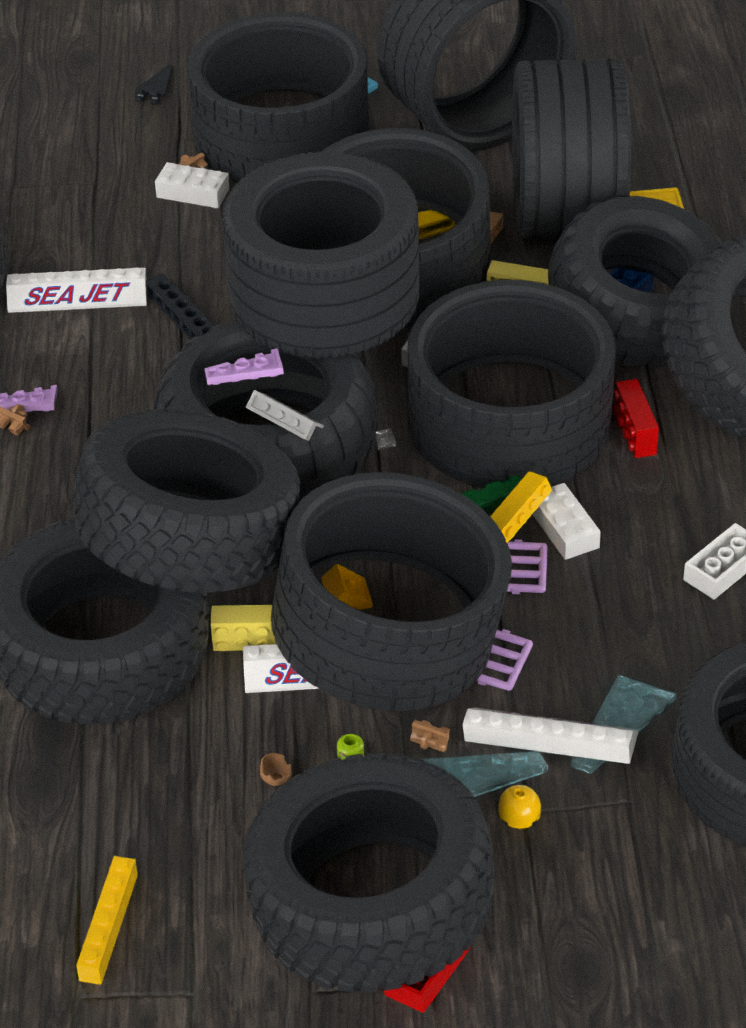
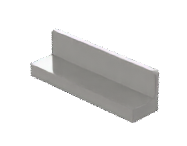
M256 390L253 391L246 406L251 411L308 441L316 426L324 427V425Z

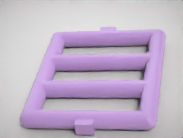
M516 539L515 542H508L509 549L538 550L539 557L510 556L512 563L539 564V571L512 570L511 577L537 578L538 585L509 584L507 591L512 592V594H520V592L544 593L546 591L547 544L522 542V540Z
M502 629V631H496L495 638L523 646L521 653L493 645L491 653L517 661L514 667L488 660L486 668L510 674L507 682L481 674L477 681L478 684L484 686L488 684L509 691L515 685L533 646V642L512 635L510 631Z

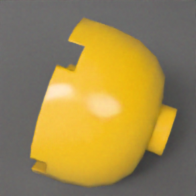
M514 785L507 788L499 799V818L507 822L508 826L512 828L522 829L532 826V823L536 819L538 821L541 814L539 796L532 788L525 785Z

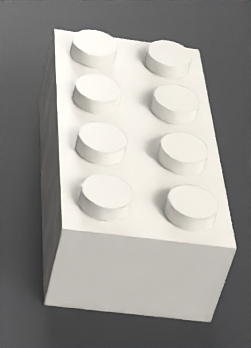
M166 163L155 180L156 197L219 208L229 191L228 173Z
M562 483L551 487L552 491L532 515L563 558L566 560L600 548L601 531L566 484Z
M735 523L685 563L683 580L715 600L746 574V529Z

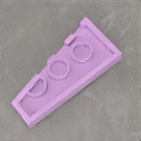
M277 348L272 349L270 354H255V358L237 359L234 364L226 362L204 368L207 385L238 382L245 379H258L259 377L266 376L275 377L284 374Z
M51 385V389L42 390V387L34 388L33 392L27 393L23 390L16 391L12 395L1 393L0 407L9 410L11 406L15 407L17 404H21L24 406L25 412L54 410L58 392L57 385Z

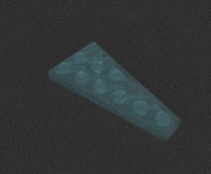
M618 675L593 723L638 729L639 732L650 723L651 718L657 713L660 714L664 711L666 705L672 704L676 700L677 694ZM574 756L571 761V767L591 774L606 760Z
M539 751L421 759L428 761L429 764H435L445 769L447 773L454 775L469 789L474 797L548 772V765Z

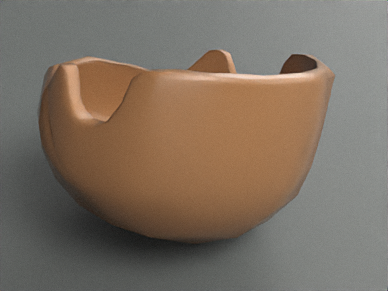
M271 753L261 759L259 771L261 778L267 784L280 786L291 778L292 769L291 764L286 763L284 755Z

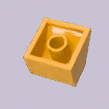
M336 564L321 577L323 587L343 603L357 610L368 609L373 606L366 580L357 573Z

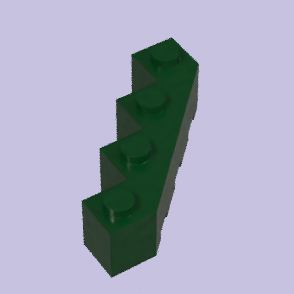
M515 475L509 477L508 481L502 483L496 481L485 485L484 489L478 491L472 489L460 494L472 500L487 514L489 511L494 513L523 478Z

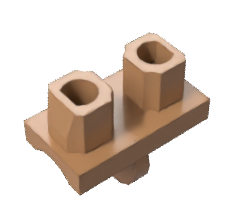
M202 152L195 157L181 156L179 165L208 170V164L204 161L205 155Z
M17 404L15 407L11 406L9 410L0 407V428L5 429L11 423L8 429L17 436L23 429L28 431L31 426L26 423L25 417L27 413L24 412V406Z
M415 720L412 723L413 728L410 741L421 744L420 747L425 750L428 747L442 752L447 750L449 728L443 726L438 728L425 720L421 722Z

